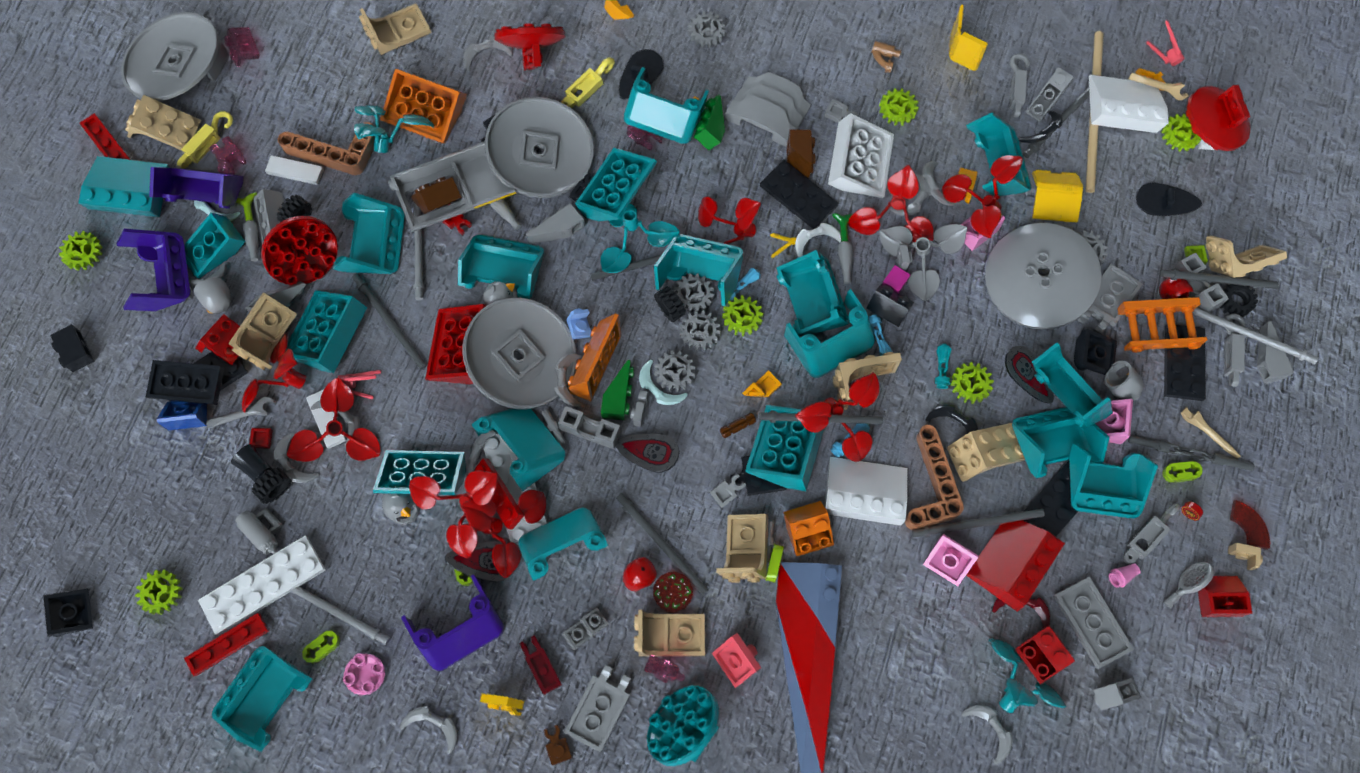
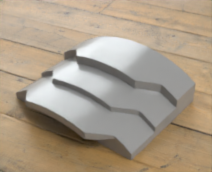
M768 72L758 77H748L735 99L732 100L726 110L724 119L739 126L745 120L773 133L772 141L787 147L789 130L799 129L811 104L803 98L800 86L781 76Z

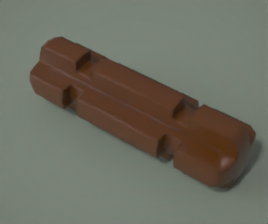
M753 413L745 415V418L741 417L729 423V426L721 427L720 433L723 438L731 436V433L734 434L746 428L747 425L754 424L756 418Z

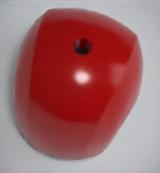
M1167 278L1159 286L1161 299L1188 298L1189 292H1194L1190 283L1185 279L1171 280Z
M636 558L624 569L623 583L633 592L640 591L642 588L649 587L654 583L657 571L654 564L648 558Z

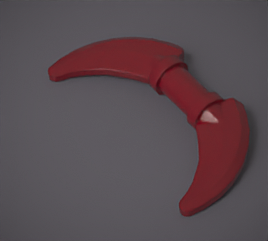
M997 598L992 612L996 613L1005 603ZM1030 598L1026 605L1036 611L1041 619L1042 627L1050 625V612L1046 603L1041 598Z

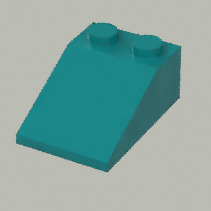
M210 213L184 244L187 265L197 278H201L234 256L246 241L227 216Z

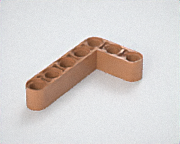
M283 132L278 136V143L286 154L352 175H360L364 171L374 150L375 136H368L359 140L355 134L349 149L346 150L291 132Z
M924 425L918 432L916 439L938 502L914 508L907 514L905 525L911 530L954 520L964 509L938 432L932 425ZM923 433L930 434L931 439H926ZM929 451H935L937 453V457H932L929 454ZM935 469H941L944 472V475H938ZM942 487H947L950 490V494H945L942 491ZM953 505L956 507L957 513H952L948 506ZM930 510L936 511L938 518H933L930 515ZM911 516H917L920 522L914 523L911 520Z

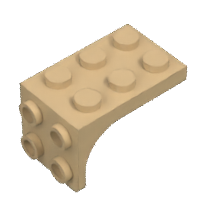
M417 3L377 19L367 17L364 9H359L361 12L359 18L367 37L369 36L374 50L378 49L380 55L431 34V30Z
M143 95L141 100L137 99L133 114H130L125 131L128 132L127 137L129 138L133 134H143L181 150L195 135L201 120Z
M1212 235L1206 237V248L1209 255L1208 263L1211 271L1233 278L1244 277L1246 273L1260 271L1265 266L1276 265L1279 261L1287 259L1286 251L1265 245L1234 254L1232 241Z
M262 293L228 344L234 347L232 351L240 357L252 362L262 370L265 367L271 370L272 366L269 364L271 353L297 313L267 294Z
M887 352L882 356L875 357V355H869L863 359L856 360L851 358L839 363L837 370H835V376H833L834 388H837L839 393L837 394V401L839 399L851 401L849 397V383L869 375L872 372L876 376L895 373L902 360L900 353ZM843 404V410H847L849 405Z
M1012 423L969 432L947 447L962 482L987 470L1025 461L1012 428Z
M767 514L728 515L726 562L724 568H717L716 571L723 579H728V582L740 583V579H748V582L758 583L760 579L767 578Z
M638 610V615H634L635 630H638V636H634V649L638 651L639 656H705V614H652Z

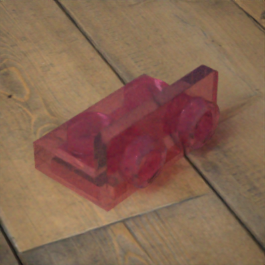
M249 27L228 28L224 41L225 45L230 49V58L234 60L235 65L240 66L241 60L259 59L260 54Z

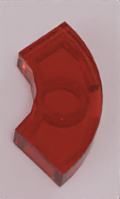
M1237 500L1233 501L1230 520L1237 523L1244 530L1247 544L1265 550L1270 549L1269 532L1260 515L1245 503Z

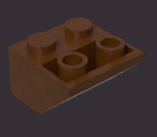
M789 130L787 162L809 179L815 164V153H813L815 137H812L811 130Z
M445 176L435 180V182L431 183V186L429 183L420 186L414 190L415 194L411 196L413 202L424 214L462 198L453 177L446 179Z

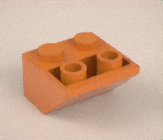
M821 501L783 512L786 529L796 557L834 545L829 515Z

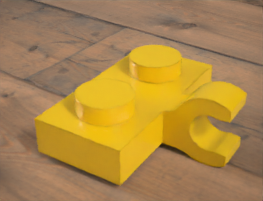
M483 693L480 698V702L488 704L487 708L508 711L511 715L521 716V712H517L516 709H523V700Z

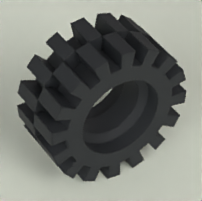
M292 195L290 199H286V203L283 202L281 204L282 208L279 207L278 210L280 212L277 213V219L279 222H282L291 217L311 215L312 205L300 195Z
M1229 284L1223 290L1229 299L1220 306V309L1224 308L1223 313L1229 312L1228 315L1238 314L1241 317L1248 315L1258 303V300H1256L1258 295L1253 294L1255 289L1250 290V286ZM1232 295L1240 296L1244 301V305L1236 304L1232 299Z
M666 286L654 294L658 307L661 308L660 310L669 321L675 322L686 314L684 305L681 303L682 301L670 287Z
M273 468L272 471L268 470L267 474L261 475L262 477L256 480L257 483L253 484L252 492L263 504L273 502L274 499L277 500L280 495H283L284 491L288 490V486L291 485L290 482L292 481L281 468Z

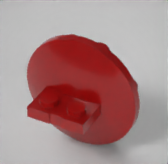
M524 24V26L518 28L503 26L501 29H497L494 34L495 41L512 48L522 49L524 71H530L541 66L543 56L540 53V48L551 46L565 38L563 27H552V24H541V27H535L534 24Z
M1232 85L1226 91L1214 86H1205L1196 90L1189 97L1186 115L1192 125L1191 130L1212 146L1214 150L1233 151L1247 142L1250 136V114L1244 103L1239 85Z
M311 216L291 217L277 224L267 234L262 244L261 258L267 272L275 280L287 285H294L299 281L308 284L321 279L331 269L337 258L338 242L332 229L322 220Z

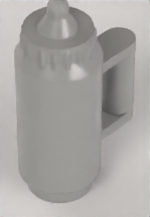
M268 508L262 510L257 515L244 511L236 518L237 527L259 551L266 555L278 552L276 548L279 544L273 533L282 528L283 524ZM265 517L273 527L268 530L260 519Z

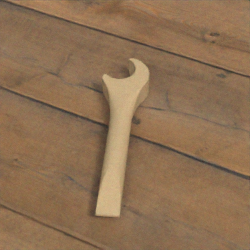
M1131 73L1129 80L1162 89L1170 93L1177 100H1184L1189 96L1187 93L1180 94V90L1185 86L1181 82L1174 84L1164 83L1135 73Z
M1185 407L1181 415L1188 423L1204 431L1221 448L1236 459L1241 457L1226 440L1205 422L1199 411L1193 414Z

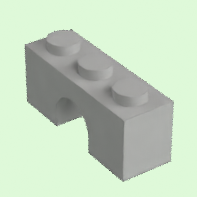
M1194 253L1180 260L1173 269L1203 274L1207 267L1197 253ZM1187 280L1194 292H1189V295L1192 298H1200L1201 304L1198 307L1201 310L1210 313L1229 299L1218 283L1211 286L1205 281Z
M565 406L558 422L561 431L611 449L615 448L621 433L620 425L601 419V422L586 417L584 412Z

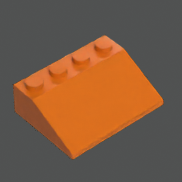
M395 69L383 108L385 115H381L380 120L396 126L399 119L403 118L405 114L424 116L434 124V128L427 125H411L403 122L399 127L445 144L462 112L467 94Z
M616 313L599 321L597 327H593L591 341L585 344L583 349L584 356L582 360L579 359L575 367L577 371L568 381L567 386H569L570 394L590 402L592 401L621 338L619 315Z

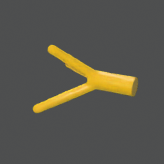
M771 233V237L787 241V244L774 252L771 257L774 258L790 245H795L797 237L788 238Z

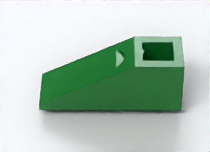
M721 95L707 100L705 110L700 116L701 120L695 128L694 138L708 150L720 144L725 133Z
M630 360L626 361L603 394L602 419L625 421V414L629 415L630 403H627V397L632 394V385H629V380L634 376V367H631Z

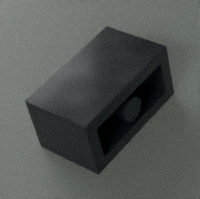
M881 284L876 289L866 308L899 327L914 302L910 301L907 296L898 294L890 286Z
M72 324L50 335L53 340L51 345L59 353L60 358L58 360L63 368H68L70 371L75 372L94 362L81 331Z

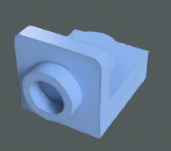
M574 309L566 319L572 340L590 338L591 329L587 320V316L590 313L589 309Z

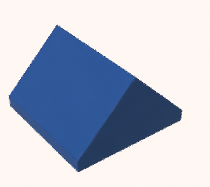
M168 401L157 417V423L168 431L207 426V404Z

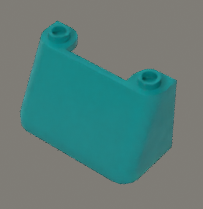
M818 250L777 267V280L780 285L783 284L788 289L797 317L794 321L795 324H793L797 335L802 337L806 334H816L840 328L850 323L832 267L828 259Z
M578 508L523 534L519 538V549L533 581L543 577L548 572L547 556L583 540L587 548L592 551L609 546L589 509Z

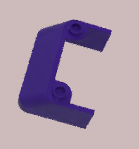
M151 167L149 197H163L168 202H177V199L212 202L218 204L219 208L230 209L236 203L243 185L244 176L182 168Z
M124 228L117 241V246L137 248L138 256L142 260L154 262L157 293H131L123 306L124 310L158 311L186 301L190 295V286L183 238L173 232Z
M474 574L470 577L480 594L475 596L469 603V609L473 617L439 638H436L434 632L427 628L417 631L409 618L405 615L401 617L415 645L431 668L436 671H443L500 637L504 632V624Z

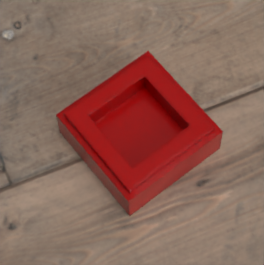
M251 428L249 444H252L254 448L270 449L273 430L271 428Z

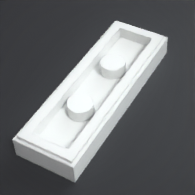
M270 156L265 172L269 175L318 185L324 169L322 166Z
M323 390L306 397L310 409L314 403L321 399ZM323 408L311 410L320 433L323 435L326 432L327 423L333 420L334 411L326 412ZM342 434L337 437L327 435L323 440L326 447L330 449L345 442L346 438Z

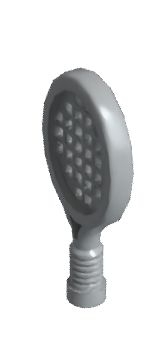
M1198 562L1188 567L1179 579L1178 590L1165 599L1163 603L1171 609L1182 595L1202 590L1212 580L1214 568L1207 562Z

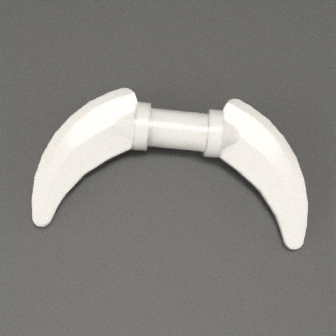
M821 223L812 230L802 229L795 242L797 256H803L804 246L812 237L828 235L841 243V233L835 227L826 223Z

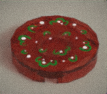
M668 572L656 580L653 587V597L656 604L662 610L675 613L684 610L690 604L693 597V587L685 575L678 572Z

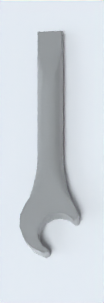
M270 397L260 398L255 404L246 409V413L240 410L206 421L207 428L251 415L268 416L269 414L265 410L266 406L270 403L276 405V402Z

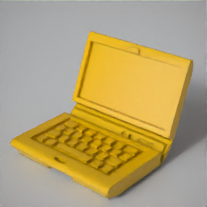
M962 4L950 34L949 57L952 61L976 71L988 43L966 32H963L961 35Z
M1033 171L1032 175L1037 191L1032 219L1077 223L1083 193V185L1079 175L1069 172Z

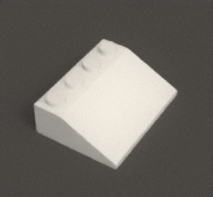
M1097 75L1089 76L1092 125L1157 133L1168 124V108L1158 88L1132 80Z
M849 114L840 120L837 127L828 184L842 191L884 198L894 134L853 114Z
M830 457L824 507L828 515L901 526L906 519L907 468L863 461L854 462L850 459Z

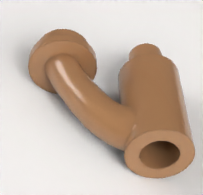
M875 41L872 49L875 60L886 69L885 73H891L894 62H891V60L886 62L882 56L891 59L892 56L899 58L901 51L896 50L895 46Z

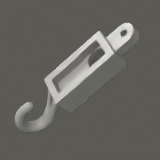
M1015 54L1010 59V66L1014 74L1011 78L1009 109H1013V117L1018 118L1026 99L1027 70H1020L1015 61L1017 59L1023 60L1025 68H1028L1030 61L1024 54Z
M1230 314L1225 317L1228 321L1235 319L1239 321L1240 326H1246L1244 319L1238 314ZM1225 328L1229 337L1224 340V375L1229 376V386L1237 387L1239 375L1245 371V335H1239L1235 331Z
M1173 504L1160 518L1152 517L1127 543L1126 547L1129 549L1123 555V561L1126 564H1132L1138 558L1144 559L1171 530L1166 524L1181 508L1180 504ZM1139 539L1147 542L1145 550L1136 545Z

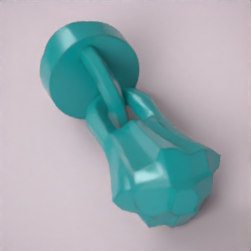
M945 343L938 346L936 350L939 376L935 378V384L939 389H947L948 385H950V378L946 377L952 349Z

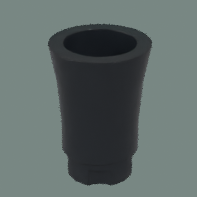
M252 444L241 448L231 460L232 465L244 472L255 483H257L256 480L262 477L261 475L267 474L268 470L272 471V467L265 462Z

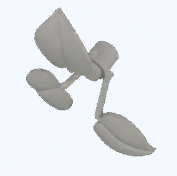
M951 224L938 228L933 236L938 244L929 241L925 237H921L916 242H913L912 245H909L913 239L912 233L903 226L880 230V240L884 249L892 256L897 257L896 253L901 245H907L909 249L915 247L916 253L922 256V271H914L910 275L908 286L914 295L922 301H927L935 295L940 283L939 275L935 270L926 271L925 256L929 254L930 246L936 248L940 246L942 252L946 254L957 253L964 245L967 227Z

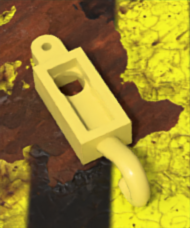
M610 57L604 59L595 72L589 68L565 91L566 97L561 103L567 104L570 108L574 105L580 107L603 85L601 75L603 72L607 74L611 71L615 63L614 59ZM578 90H582L583 93L578 97L574 95Z
M226 111L216 113L211 127L205 124L181 149L184 154L177 162L179 167L185 169L191 162L197 164L221 139L218 135L219 119L223 117L228 119V122L224 125L225 128H229L232 125L233 117L230 113Z

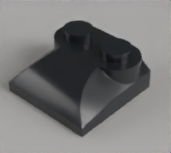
M1090 329L1082 330L1076 339L1074 364L1076 368L1081 371L1088 369L1106 375L1115 363L1117 341Z
M89 588L43 595L47 637H61L65 634L93 629Z

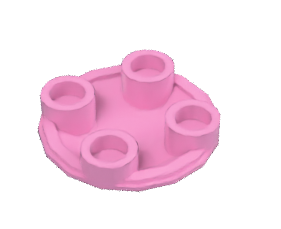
M367 653L356 654L346 665L343 682L354 694H371L382 685L385 677V667L382 661L375 655Z

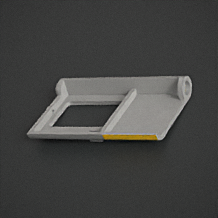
M485 141L391 175V180H388L391 191L395 190L411 232L516 194L515 189L512 190L502 183L489 166L485 153ZM445 176L446 179L453 177L462 200L414 217L406 194L427 183L431 185V183Z

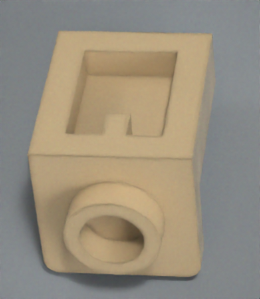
M1241 543L1228 546V554L1235 555L1236 559L1248 560L1247 570L1252 571L1259 568L1262 564L1261 548Z

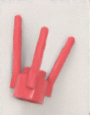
M1166 20L1165 24L1173 48L1167 51V56L1149 41L1146 44L1164 60L1165 64L1170 63L1172 66H1175L1185 58L1178 47L1169 21Z
M381 370L338 375V378L350 388L353 395L373 399V396L354 391L352 388L356 387V381L376 379L377 376L374 374H380Z

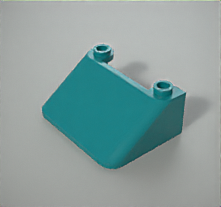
M355 192L352 193L342 203L344 217L347 220L354 221L350 257H338L334 262L333 270L349 273H395L399 266L405 217L403 210L398 206Z
M476 235L471 239L458 259V285L471 289L475 287L477 281L492 283L494 281L506 284L514 283L518 298L531 299L544 256V249L537 245L486 235Z
M1067 407L1016 418L1012 421V428L1029 471L1036 478L1047 475L1048 469L1045 465L1069 460V453L1073 443L1080 444L1086 448L1087 452L1091 454L1090 461L1103 463L1109 436L1096 424L1087 428L1084 426L1079 427L1073 420L1075 416Z
M510 408L481 417L471 424L478 436L486 434L491 430H496L518 459L513 461L510 466V474L522 492L562 463L566 457L564 448L532 409Z
M1073 443L1069 453L1072 507L1080 512L1131 519L1139 517L1147 501L1158 464L1141 453H1130L1124 456L1122 466L1090 461L1091 454L1087 452L1085 447Z
M260 646L253 652L212 711V718L234 739L262 752L271 740V736L265 731L270 721L293 689L305 691L312 678L270 649Z

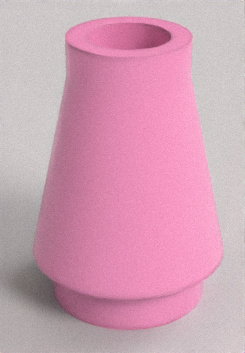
M1132 563L1128 566L1112 569L1108 577L1114 587L1123 588L1135 576L1140 574V568L1137 564Z

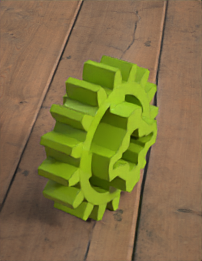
M894 88L893 93L888 90L887 94L882 96L879 112L883 113V119L888 118L887 123L894 121L896 126L900 122L903 126L905 121L910 123L911 119L915 118L919 108L917 107L918 101L914 100L915 95H909V90L905 93L903 88L900 91Z
M1178 114L1174 118L1171 116L1168 119V124L1161 131L1164 134L1162 139H1167L1166 145L1171 144V149L1177 147L1179 152L1183 148L1186 152L1190 148L1194 149L1201 141L1198 134L1192 132V125L1185 114L1182 117Z
M76 231L73 237L68 235L69 240H63L62 242L65 245L59 247L63 251L59 253V256L62 258L61 261L70 269L75 268L77 271L81 267L87 270L88 265L94 267L93 262L100 261L97 256L103 254L100 251L103 248L100 240L92 233L87 234L85 231H82L81 235Z
M741 295L740 300L735 296L733 302L728 301L727 306L723 308L725 312L722 314V319H725L724 326L729 325L728 331L735 330L734 335H737L738 332H741L742 336L745 335V332L752 335V329L757 331L758 325L762 324L761 318H763V313L760 312L762 307L757 306V300L751 302L750 296L747 300L744 299L743 295Z
M970 362L968 367L963 363L961 368L957 367L955 373L951 376L953 381L950 385L955 386L952 392L959 393L958 399L964 397L965 403L968 399L971 400L972 404L975 403L976 399L980 403L983 401V397L987 398L990 395L988 392L993 390V387L990 385L994 383V380L989 379L992 374H986L987 368L981 369L980 363L973 366V363Z
M155 570L154 575L147 573L146 580L140 579L143 584L142 586H136L140 593L135 594V597L140 598L137 604L143 606L142 610L149 611V613L154 615L156 612L162 615L164 609L170 612L171 605H178L175 600L176 598H182L178 592L182 591L183 588L177 586L181 581L177 578L175 579V574H169L166 570H163L162 573L159 570ZM164 579L167 580V581L170 583L169 586L166 585V582L164 581ZM148 599H152V603H154V605H152L148 601Z

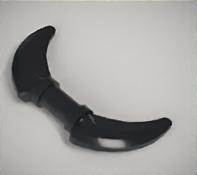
M1049 111L1048 113L1052 117L1049 126L1038 134L1018 137L1019 142L1035 143L1047 139L1052 131L1062 126V116L1057 112Z
M954 405L938 406L925 419L926 422H929L937 417H950L961 423L965 427L967 434L978 430L974 418L964 417L957 412Z

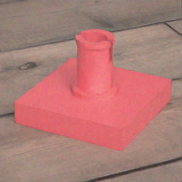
M738 633L731 636L712 653L735 688L761 669V666L754 658L757 655V649L752 644L746 646Z

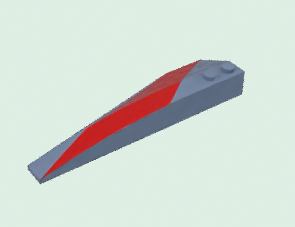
M780 562L776 609L800 772L823 773L842 566L824 563Z

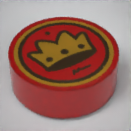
M1187 501L1181 508L1182 513L1194 521H1198L1203 515L1202 508L1191 501Z

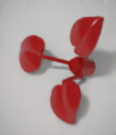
M1002 156L992 164L990 172L994 176V196L986 195L984 198H981L971 189H968L972 184V180L963 174L955 175L944 183L942 187L943 195L951 203L963 200L967 192L977 198L982 203L983 209H977L973 212L971 225L982 236L991 238L1002 215V205L998 201L1000 196L998 195L997 180L1000 184L1010 182L1020 170L1023 158L1021 156Z
M906 165L889 178L887 187L893 195L892 200L888 202V205L878 216L874 208L863 207L854 212L848 222L849 226L858 233L872 235L880 228V221L878 219L882 218L892 206L896 210L903 209L906 222L908 223L904 227L910 230L913 237L911 243L916 242L921 237H925L929 241L934 240L933 224L928 218L916 216L911 221L909 220L906 200L915 197L919 190L917 176L909 165Z
M703 197L698 210V220L703 227H709L713 219L734 225V233L738 237L725 241L724 244L744 240V237L752 238L756 233V226L752 222L761 202L750 198L740 199L735 210V215L738 218L736 223L716 217L715 214L718 209L716 201L711 197Z
M286 334L277 343L270 357L271 363L279 362L273 378L277 380L282 376L284 382L257 381V379H253L245 389L242 397V410L244 413H246L247 407L255 399L261 384L283 385L285 387L291 385L298 389H301L304 385L306 375L292 368L298 363L294 358L293 351L291 349L286 350L288 344V336Z
M872 372L857 379L849 389V397L853 402L841 399L837 401L829 397L824 401L815 402L803 408L795 417L808 431L813 433L820 432L828 425V417L843 414V404L852 406L859 404L863 408L872 405L879 394L878 378ZM841 423L851 435V437L843 441L842 451L851 461L859 462L870 451L872 437L866 431H858L854 435V432L846 423Z
M335 378L325 387L320 399L324 411H334L333 420L329 421L326 425V432L318 439L315 432L311 430L297 432L293 436L287 452V456L293 460L301 462L313 461L318 459L324 451L320 441L327 435L337 437L342 434L350 439L346 443L347 454L352 459L364 461L380 456V444L376 436L366 428L355 429L352 436L343 431V425L337 421L338 411H348L353 406L354 395L340 378Z
M481 470L469 473L465 479V489L467 492L459 495L438 496L440 485L435 479L428 476L413 478L410 480L409 488L412 500L422 509L433 508L436 504V499H460V505L473 499L477 505H485L491 501L495 494L498 473ZM464 513L458 521V525L452 524L448 527L446 537L449 546L456 554L464 558H470L478 544V533L469 524H463L466 518Z
M537 490L523 492L519 497L518 507L524 514L526 522L533 524L542 519L547 505L545 494ZM473 499L466 501L460 507L465 513L469 525L475 528L476 531L492 534V538H496L502 543L493 547L492 560L497 572L503 578H508L521 561L519 547L513 542L506 544V541L497 535L503 528V521L501 518H493L496 513V505L492 500L485 505H477Z

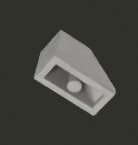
M1133 678L1093 690L1095 702L1101 710L1141 698Z

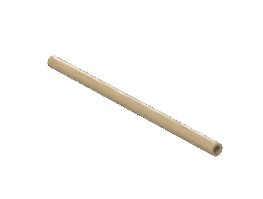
M1097 31L1094 34L1092 75L1101 76L1104 36L1102 31ZM1091 113L1085 190L1087 193L1095 192L1099 125L1091 124Z

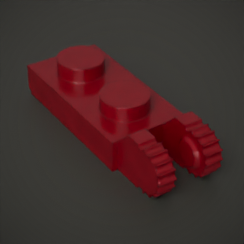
M533 635L531 636V641L537 649L536 652L530 654L524 641L519 644L542 694L546 695L562 686L544 648H541L536 636Z

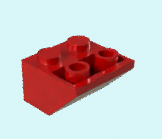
M1213 576L1210 583L1198 591L1201 617H1243L1252 614L1250 594L1238 576Z
M1047 625L1015 648L1040 684L1075 662V658L1050 625Z

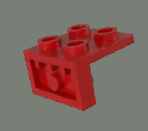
M223 314L199 340L195 349L202 353L207 348L232 365L239 355L232 351L234 347L228 343L240 326Z

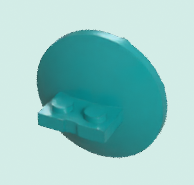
M690 685L662 699L661 705L649 718L650 725L647 732L648 750L655 760L665 766H678L690 760L693 762L697 761L719 729L717 726L719 707L714 695L704 687Z

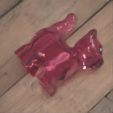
M631 125L627 127V136L633 139L636 144L647 148L649 151L653 149L652 144L647 142L649 137L652 136L657 142L662 143V136Z
M227 136L222 139V142L225 144L223 148L220 149L214 144L209 149L218 161V172L235 175L231 162L238 159L241 164L245 165L247 161L244 159L243 153L238 146Z
M650 655L644 668L645 672L652 673L664 683H667L668 680H685V676L679 671L680 669L677 665L671 663L668 659L662 658L660 660L657 656Z

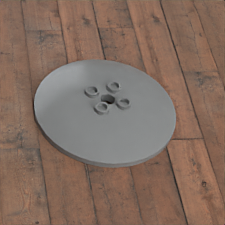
M191 12L171 14L153 22L136 36L124 55L121 66V76L124 85L133 95L140 99L145 95L157 101L171 99L188 91L207 74L216 59L219 49V37L215 27L204 16Z
M528 97L507 104L492 118L485 136V153L494 174L510 189H515L516 192L530 197L549 198L569 192L574 189L579 181L585 178L593 160V140L586 123L573 109L549 98ZM539 147L543 149L544 152L542 154L535 153L534 149Z
M1052 223L1029 224L1009 232L993 248L985 271L986 288L996 308L1011 321L1034 329L1062 327L1084 315L1098 295L1102 277L1099 259L1086 239L1067 227ZM1044 268L1048 270L1049 274L1041 276L1038 271Z
M506 298L487 305L472 319L465 332L462 354L464 365L471 381L487 398L509 408L533 409L546 405L558 397L555 390L558 383V373L555 365L563 356L576 354V347L567 325L553 310L530 299ZM515 351L520 352L523 355V359H515L513 353ZM576 360L567 369V385L570 377L574 374Z

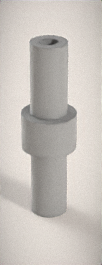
M548 409L544 410L542 415L548 424V430L554 435L560 445L565 444L566 441L560 432L558 422L554 421Z
M768 521L767 562H770L771 547L774 544V538L772 537L774 522Z

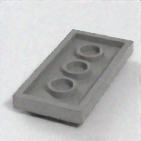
M1090 577L1053 596L1096 669H1100L1134 650Z

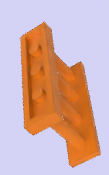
M1200 298L1124 301L1117 308L1118 315H1126L1128 317L1132 341L1124 347V351L1132 350L1133 353H1138L1147 349L1200 348L1207 341V337H1197L1192 313L1201 304ZM1182 311L1185 315L1189 338H1178L1174 318L1175 312ZM1156 313L1166 315L1170 339L1159 340L1155 319ZM1137 314L1147 316L1151 340L1140 341L1136 319Z

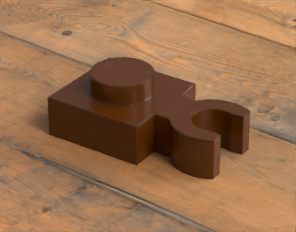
M555 725L556 733L552 736L549 735L548 729H544L545 737L551 742L545 746L552 766L572 759L566 738L559 739L561 730L558 725Z

